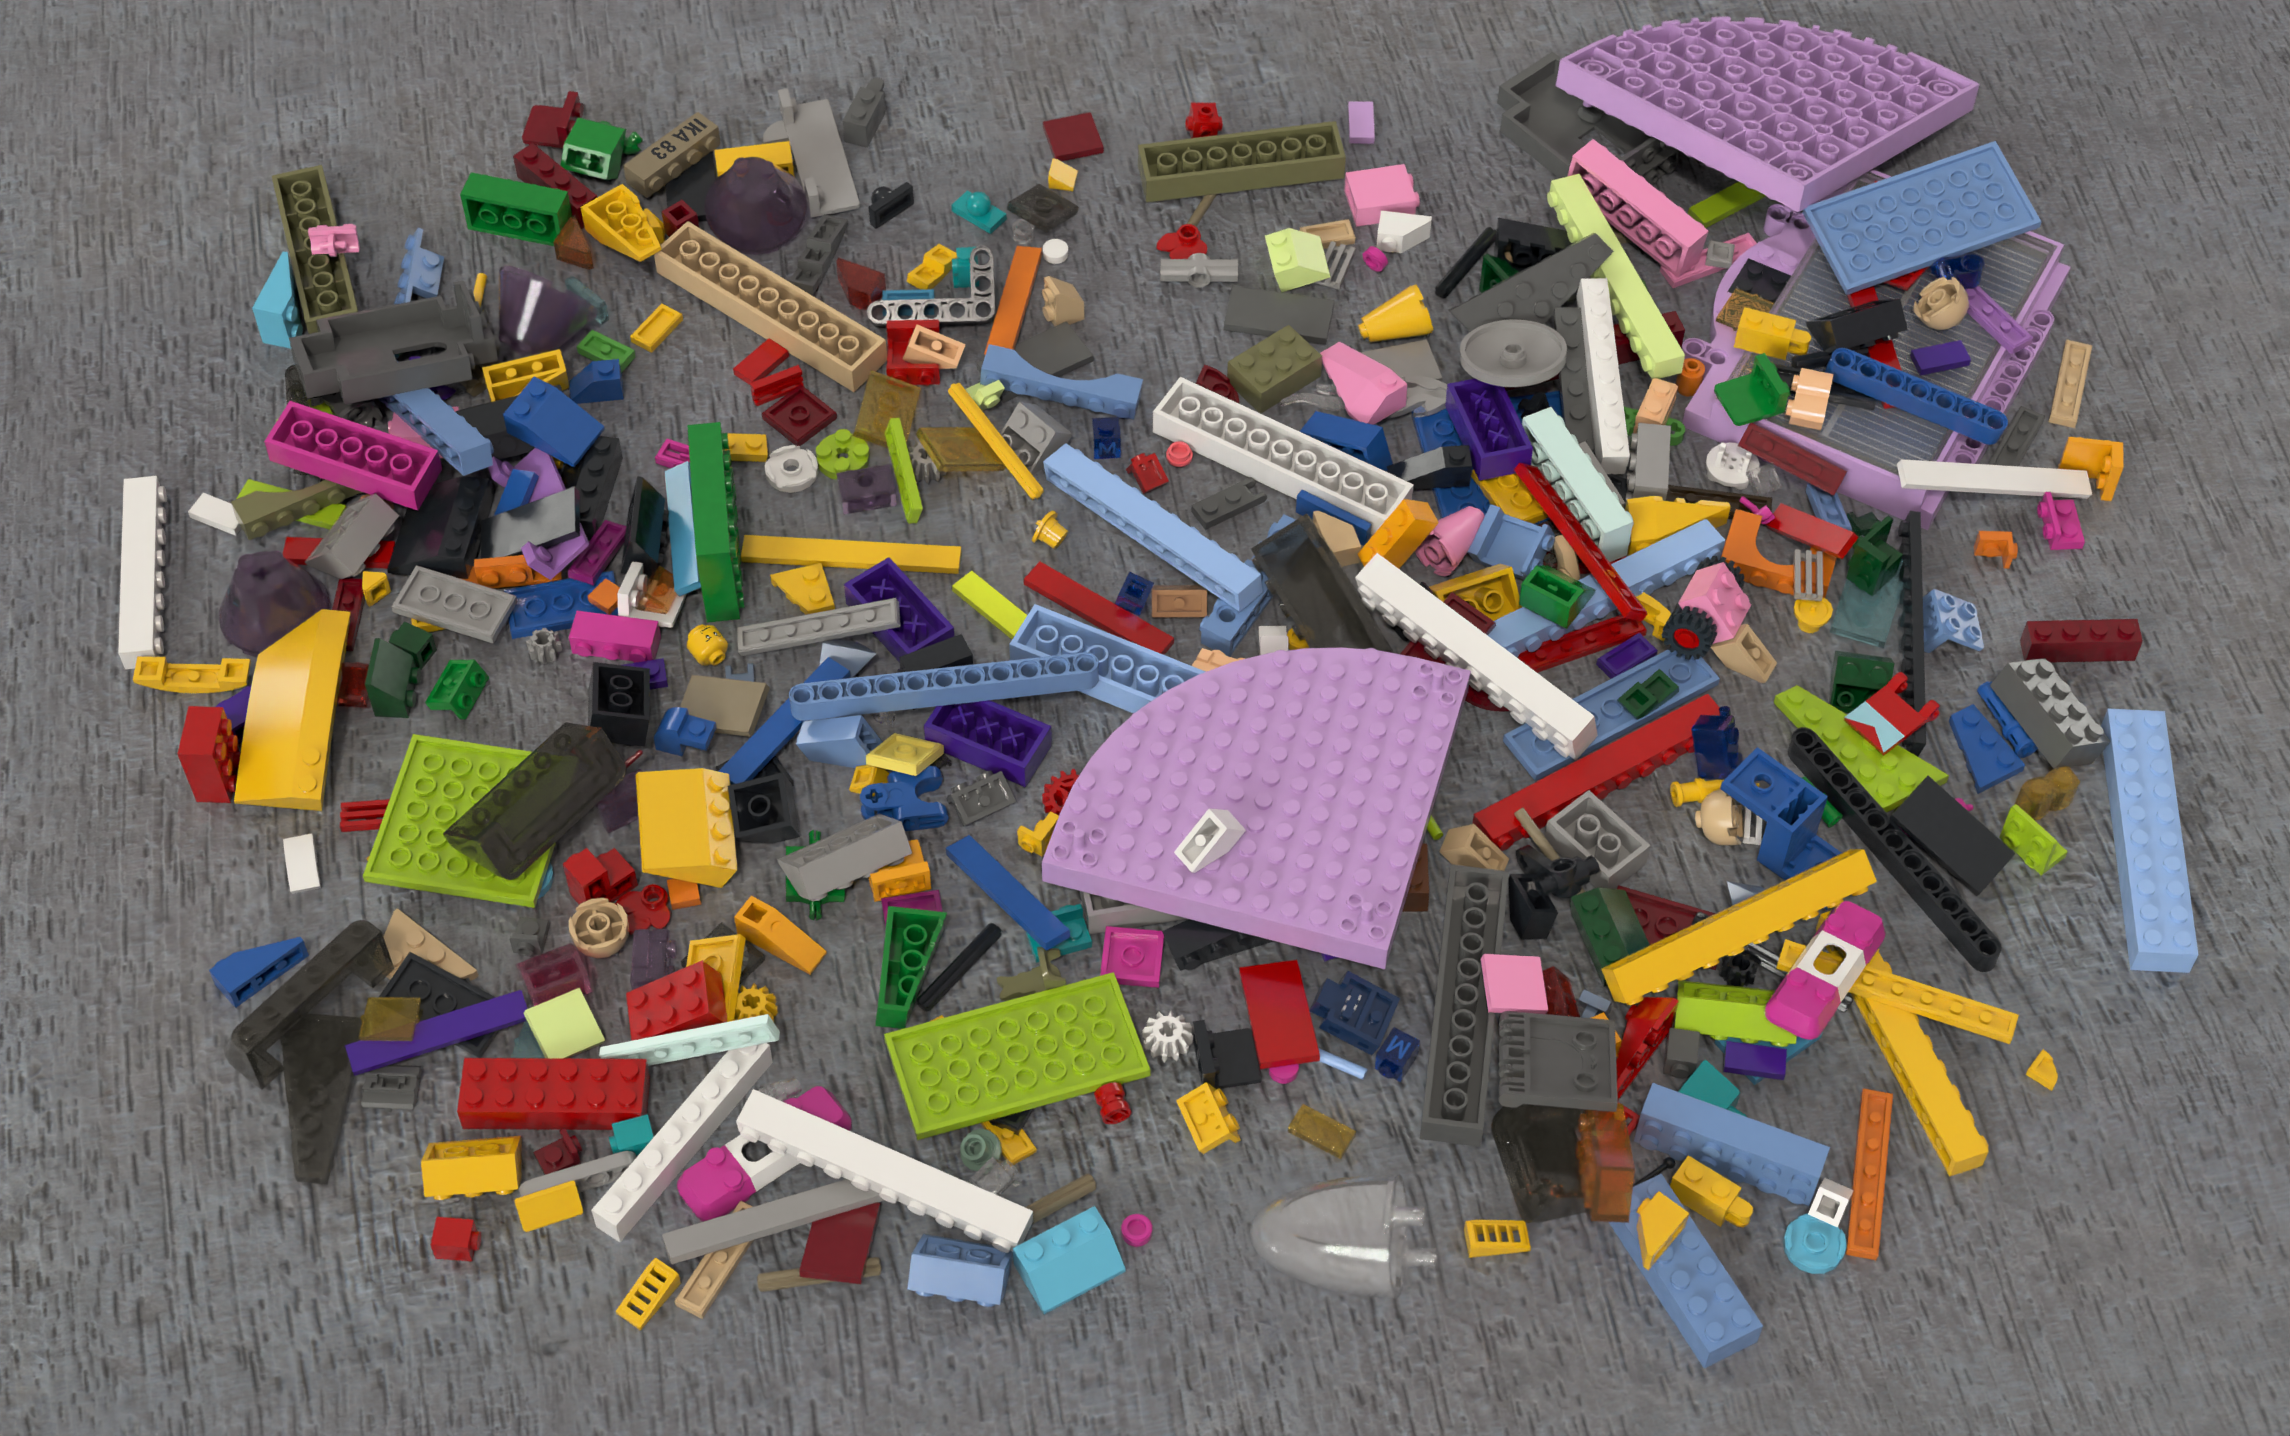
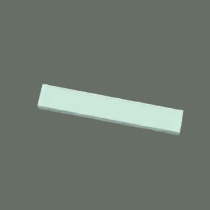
M766 1014L600 1047L599 1056L601 1059H647V1064L650 1066L778 1041L780 1031L770 1016Z

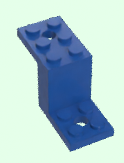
M1758 747L1722 782L1720 788L1722 791L1767 822L1757 861L1782 879L1787 880L1842 853L1816 835L1828 796ZM1762 780L1767 782L1770 787L1759 788L1755 782Z

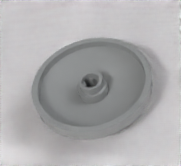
M1500 320L1484 324L1469 332L1460 345V362L1469 375L1484 383L1503 387L1530 386L1549 380L1563 369L1567 360V345L1564 338L1553 328L1528 320Z

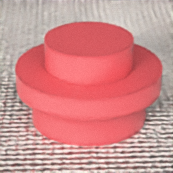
M1174 442L1166 451L1168 463L1176 467L1188 465L1193 458V452L1185 442Z

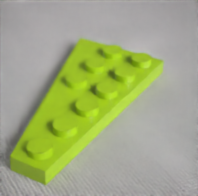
M1796 685L1775 695L1774 704L1797 728L1805 727L1812 729L1886 813L1899 807L1927 776H1930L1940 786L1947 783L1948 774L1899 745L1883 756L1844 721V717L1847 714L1800 686Z

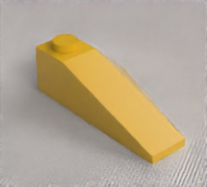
M1661 496L1627 499L1625 511L1631 514L1634 522L1627 556L1704 519H1707L1714 528L1727 524L1731 507L1730 503L1700 500L1693 504L1686 503L1683 498H1676L1674 502L1663 501Z

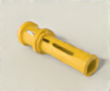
M1695 778L1693 782L1682 784L1674 781L1670 785L1672 802L1675 807H1681L1683 803L1693 801L1702 803L1708 794L1720 790L1721 784L1726 778L1710 781Z

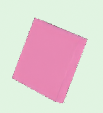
M1484 954L1481 957L1488 1012L1547 1013L1548 1005L1540 957Z

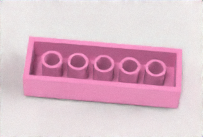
M1594 139L1573 155L1568 176L1580 174L1604 217L1611 225L1678 278L1699 262L1708 234V230L1700 222L1694 220L1683 208L1674 204L1663 192L1654 188L1644 177L1635 173L1624 161L1619 160L1605 146L1600 145Z

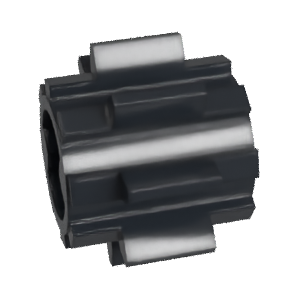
M1739 953L1734 956L1724 957L1720 977L1727 981L1728 986L1743 987L1745 985L1747 987L1749 984H1754L1756 977L1754 974L1757 972L1758 965L1754 963V960L1750 959V954Z

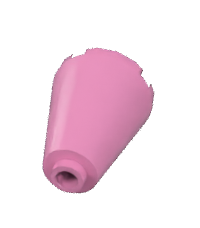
M1468 506L1438 520V525L1415 550V554L1425 567L1430 564L1436 569L1433 572L1436 575L1445 577L1453 573L1467 554L1485 517L1484 513L1478 508Z

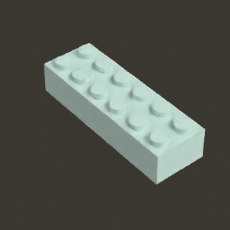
M1552 407L1523 417L1522 426L1533 447L1531 465L1539 468L1609 562L1627 556L1632 526L1634 525L1633 518L1621 506L1617 494L1611 492L1602 473H1598L1594 468L1590 456L1582 451L1575 435L1570 434L1567 430L1563 418L1557 415Z

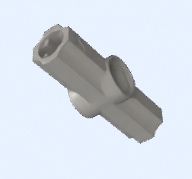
M1203 253L1192 254L1188 259H1161L1160 281H1188L1191 286L1197 288L1205 287L1210 282H1238V259H1210Z

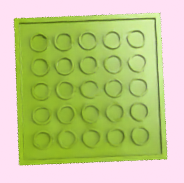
M413 734L363 873L364 882L535 908L578 775L580 760L578 758Z

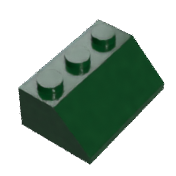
M1598 887L1571 897L1570 912L1603 987L1608 986L1601 969L1650 946L1625 890Z

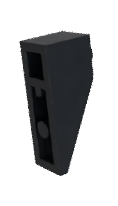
M1469 445L1442 446L1387 466V472L1414 484L1413 489L1470 486L1472 472Z

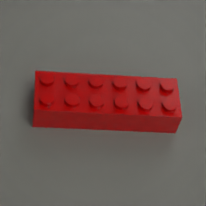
M464 1058L457 1113L463 1129L561 1130L565 1128L566 1130H613V1123L647 1114L651 1077L647 1059Z

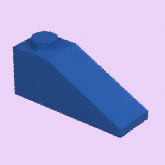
M301 937L235 952L227 958L218 961L209 972L215 986L236 1008L307 958L309 954L304 940Z

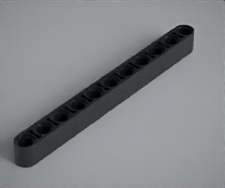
M1805 727L1796 729L1793 732L1788 748L1790 760L1819 791L1826 793L1828 796L1827 800L1843 815L1842 819L1967 962L1977 971H1991L1995 967L2002 949L1999 939L1898 825L1889 818L1890 816L1812 729Z

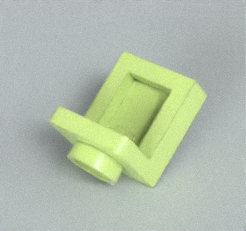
M997 380L986 386L977 383L965 390L983 411L994 407L1000 402V396L1005 387L1000 380Z

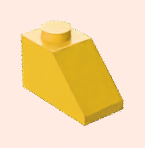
M1660 1191L1652 1199L1647 1197L1637 1210L1639 1219L1636 1228L1643 1267L1648 1271L1686 1227L1689 1212Z

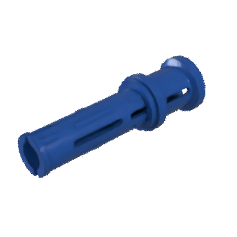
M1992 681L1980 685L1977 689L1978 694L2003 728V737L2011 742L2017 756L2025 758L2033 754L2038 747L1991 688Z

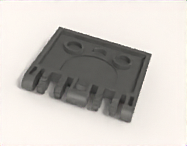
M1505 1011L1500 1014L1499 1036L1502 1039L1499 1041V1077L1502 1080L1499 1082V1103L1502 1106L1517 1108L1522 1104L1616 1112L1618 1097L1615 1020Z

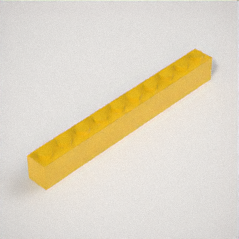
M1849 849L1618 960L1601 970L1614 1002L1633 1005L1644 999L1642 995L1651 991L1652 993H1657L1669 987L1668 983L1675 979L1678 981L1688 979L1694 975L1693 971L1700 967H1703V969L1717 965L1720 962L1719 958L1725 955L1734 956L1745 950L1743 946L1750 943L1759 944L1770 938L1769 934L1776 930L1778 932L1789 930L1795 926L1793 922L1801 918L1803 920L1814 918L1819 915L1818 910L1826 906L1827 908L1836 907L1844 902L1843 898L1849 895L1857 896L1869 890L1867 886L1876 883L1877 880L1865 850Z
M1831 911L1820 914L1816 927L1817 931ZM1835 945L1825 946L1828 953L1846 958V952L1842 948ZM1878 949L1871 961L1867 963V966L1892 973L1889 963L1883 960ZM1851 993L1949 1177L1983 1166L1989 1152L1987 1141L1984 1136L1979 1135L1975 1128L1971 1112L1964 1108L1960 1100L1959 1090L1954 1084H1951L1947 1077L1946 1067L1943 1061L1936 1057L1930 1037L1927 1034L1924 1035L1920 1028L1917 1014Z

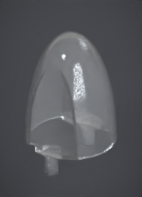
M1400 1174L1336 1178L1297 1188L1265 1205L1255 1215L1250 1226L1249 1235L1251 1243L1256 1252L1267 1263L1297 1280L1333 1291L1369 1297L1398 1299L1403 1289L1405 1272L1409 1267L1436 1268L1437 1265L1435 1262L1437 1261V1249L1435 1247L1409 1248L1407 1244V1226L1423 1227L1425 1223L1423 1220L1425 1219L1424 1206H1407L1405 1185Z

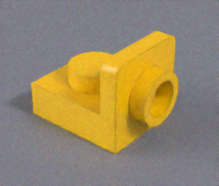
M1050 811L1044 820L1041 819L1036 824L1034 831L1020 825L1017 829L1018 844L1022 849L1043 857L1059 815Z

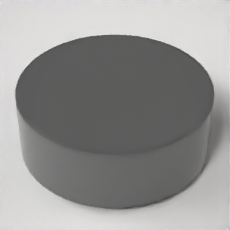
M1582 102L1577 113L1580 118L1587 122L1598 123L1601 121L1604 111L1593 105L1592 107H1585Z

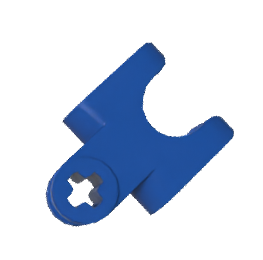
M928 766L917 776L893 771L887 777L888 783L867 785L860 793L861 815L863 819L866 820L875 816L874 811H877V814L901 821L904 831L944 826L949 819L946 807L939 802H924L918 799L920 795L935 791L940 787L943 780L941 770L936 766Z

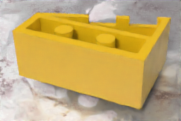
M560 349L482 367L490 402L519 395L534 376L552 386L560 384L562 391L569 388L567 371Z

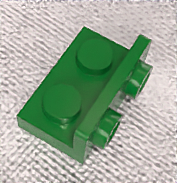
M475 659L449 660L425 704L431 710H452L459 719L465 720L489 680V676Z

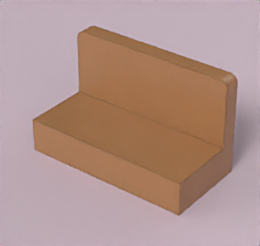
M1151 586L1152 617L1207 616V589L1203 586Z

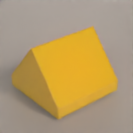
M363 571L362 589L366 603L371 607L391 593V588L385 573Z

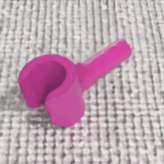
M1744 496L1740 498L1739 502L1750 509L1753 514L1762 516L1761 524L1765 525L1775 518L1767 505L1758 509L1757 506Z

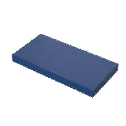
M603 572L594 585L569 578L504 590L505 593L515 595L518 601L508 618L512 639L532 636V632L536 629L538 631L542 630V628H547L548 631L552 630L553 632L571 629L577 611L607 614L591 604L587 596L605 578L616 584L614 572ZM618 607L610 615L618 616Z

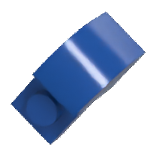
M670 708L665 712L654 735L656 750L678 756H683L687 746L707 751L717 729L716 722L689 715L688 708Z

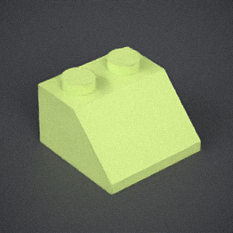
M1291 228L1265 236L1274 275L1281 293L1330 278L1320 236Z

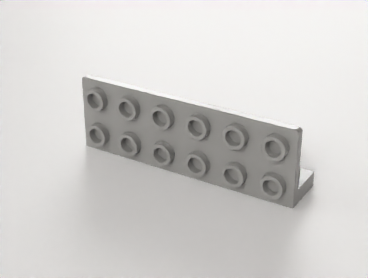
M788 88L778 90L780 113L784 121L811 218L860 208L858 195L829 100L824 99L796 105L795 98H790Z

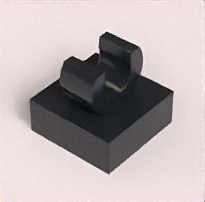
M1535 392L1531 400L1524 398L1517 407L1518 409H1524L1521 415V419H1523V417L1547 409L1550 406L1545 393Z

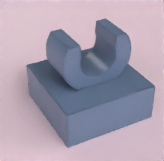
M1583 990L1579 998L1580 1006L1585 1008L1581 1016L1582 1018H1591L1603 1012L1608 1017L1612 1009L1611 1001L1587 990Z

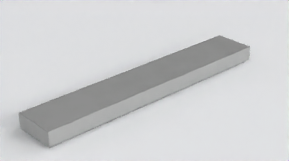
M896 598L737 627L738 653L741 656L897 628L900 627L899 601Z

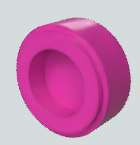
M1370 246L1363 253V260L1366 265L1376 272H1381L1388 265L1385 254L1374 246Z
M1299 1064L1269 1068L1270 1077L1275 1082L1281 1084L1294 1081L1299 1072Z
M1132 1214L1126 1217L1121 1225L1123 1240L1128 1245L1134 1247L1147 1244L1152 1237L1151 1221L1141 1214Z

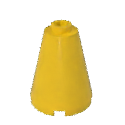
M1415 284L1407 287L1361 318L1362 323L1358 325L1362 338H1368L1369 342H1377L1433 333L1431 318L1427 307L1425 308L1423 296L1418 286Z

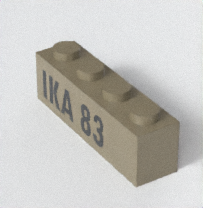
M699 112L695 113L623 165L626 183L648 198L672 179L678 177L687 168L696 164L709 152L714 151L721 144L719 127Z

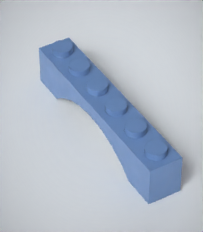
M991 344L987 348L980 379V385L986 386L1000 380L1005 387L1004 390L1014 392L1015 394H1024L1041 400L1055 401L1067 406L1090 409L1093 412H1103L1116 415L1119 418L1133 420L1139 404L1143 379L1118 373L1094 380L1059 378L1033 367L1015 350Z

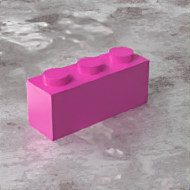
M584 611L576 612L569 634L572 654H578L583 657H603L608 660H626L634 663L654 660L661 640L658 621Z

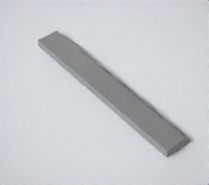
M845 1179L662 1234V1238L672 1265L885 1200L879 1196L880 1193L868 1189V1191L860 1190L852 1185V1181Z

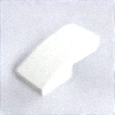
M313 834L283 839L290 892L294 894L321 888Z

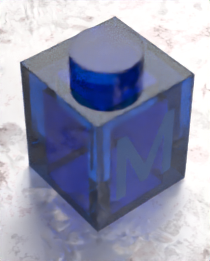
M1119 417L1092 418L1094 459L1121 458Z
M1393 1027L1376 1054L1375 1069L1384 1077L1393 1078L1401 1082L1418 1056L1420 1040Z

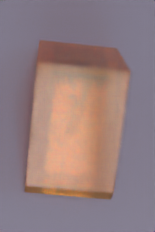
M575 216L570 217L553 242L556 259L584 269H594L591 251Z

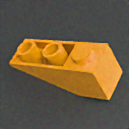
M753 896L749 897L734 916L737 934H741L747 941L811 975L827 954L825 949L777 909Z

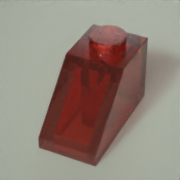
M841 258L837 259L838 280L849 304L859 309L868 310L872 302L881 300L882 291L886 290L885 273Z

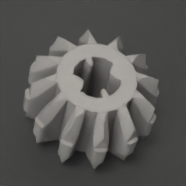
M926 438L924 443H919L915 440L914 447H908L916 482L925 480L928 485L930 480L933 479L938 482L940 476H946L947 468L950 465V458L945 446H939L937 440L929 443Z

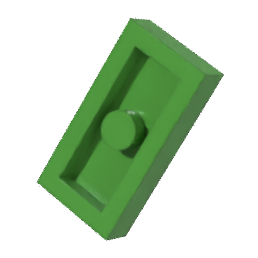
M591 330L577 345L578 354L593 361L619 359L621 373L636 357L634 349L594 330Z

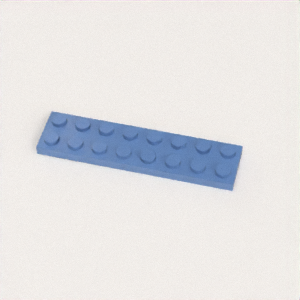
M1666 650L1573 698L1575 702L1595 716L1598 734L1579 758L1719 685L1720 678L1701 656L1699 659L1694 660L1692 655L1691 659L1687 660L1684 654H1682L1681 658L1676 656L1678 653L1676 650L1673 652ZM1660 669L1679 686V692L1659 708L1637 720L1618 703L1617 699L1637 682L1642 684ZM1527 723L1504 734L1503 742L1535 781L1575 761L1570 756L1565 758L1554 749V744L1548 739L1545 741L1539 739L1532 732L1533 728Z

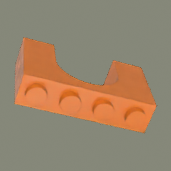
M1736 509L1721 557H1726L1725 562L1727 563L1731 560L1735 562L1734 568L1737 566L1741 568L1739 574H1744L1743 581L1746 583L1794 595V564L1779 565L1765 559L1756 547V539L1762 516ZM1813 547L1810 548L1812 554H1816L1817 551H1820ZM1823 552L1824 598H1826L1837 557ZM1801 561V593H1805V561ZM1812 562L1813 594H1816L1815 562Z

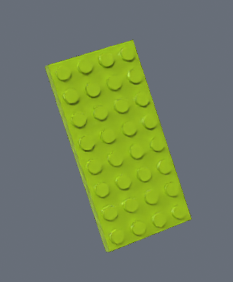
M1114 972L884 1034L885 1043L917 1140L1095 1092L1099 1087L1108 1083L1117 1082L1124 1084L1151 1075L1149 1064Z

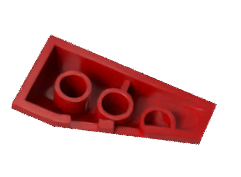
M1644 997L1638 1006L1633 1004L1625 1016L1627 1025L1616 1060L1618 1101L1667 1037L1669 1029L1672 1028L1679 1000L1672 997Z

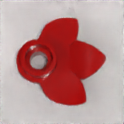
M1184 224L1176 233L1163 235L1156 245L1157 250L1170 252V259H1188L1195 253L1207 254V245L1201 240V234L1197 227L1192 224Z
M656 884L647 885L641 892L629 891L615 903L616 905L617 903L621 905L628 915L629 934H641L648 930L651 925L658 930H662L670 921V911L666 906L668 894L664 888ZM653 898L658 899L654 902H650V900Z

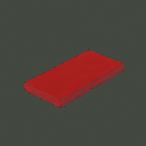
M1290 960L1239 967V976L1260 1069L1320 1061V1053L1298 961Z

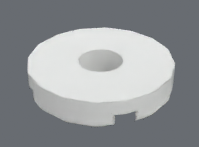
M795 445L783 446L773 451L764 465L766 479L769 484L779 491L788 493L800 492L810 487L816 481L819 473L815 455L810 450L800 449V446ZM788 466L798 467L795 471L785 470Z

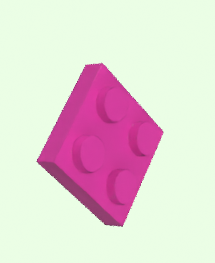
M1106 926L1100 976L1114 972L1120 985L1159 988L1164 946L1163 932Z

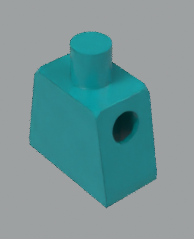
M1705 1059L1678 1091L1748 1117L1735 1108L1740 1097L1739 1089Z

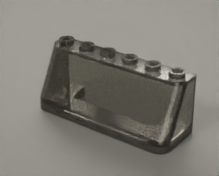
M1307 513L1251 548L1255 555L1251 559L1259 573L1264 571L1267 575L1268 580L1265 581V584L1273 596L1279 595L1282 600L1278 604L1286 618L1290 616L1293 618L1296 624L1292 626V629L1300 641L1305 638L1309 645L1308 648H1374L1379 651L1394 653L1369 610L1361 601V597L1327 541Z
M565 722L451 825L443 835L454 849L498 877L508 880L516 879L624 779L626 774L625 762L602 728Z
M365 920L355 921L346 927L235 1027L224 1049L229 1064L263 1090L284 1070L282 1063L267 1052L276 1041L351 973H354L371 988H374L395 969L381 930Z

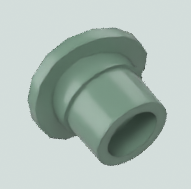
M986 1129L973 1130L967 1134L960 1148L961 1159L964 1165L978 1172L988 1171L995 1167L1000 1161L1002 1154L1001 1142L998 1137Z

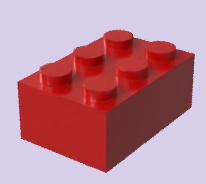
M189 706L177 754L196 802L231 803L233 792L236 790L241 754L238 748L237 736L233 735L231 720L227 719L223 707Z
M703 960L626 993L631 1041L728 1022L722 975Z

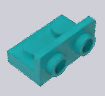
M1081 904L1066 905L1059 910L1051 911L1070 930V937L1052 948H1059L1061 956L1092 948V940L1083 918ZM1026 932L1036 963L1040 962L1037 947H1041V945Z

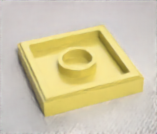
M894 733L866 755V764L917 776L944 754V745Z

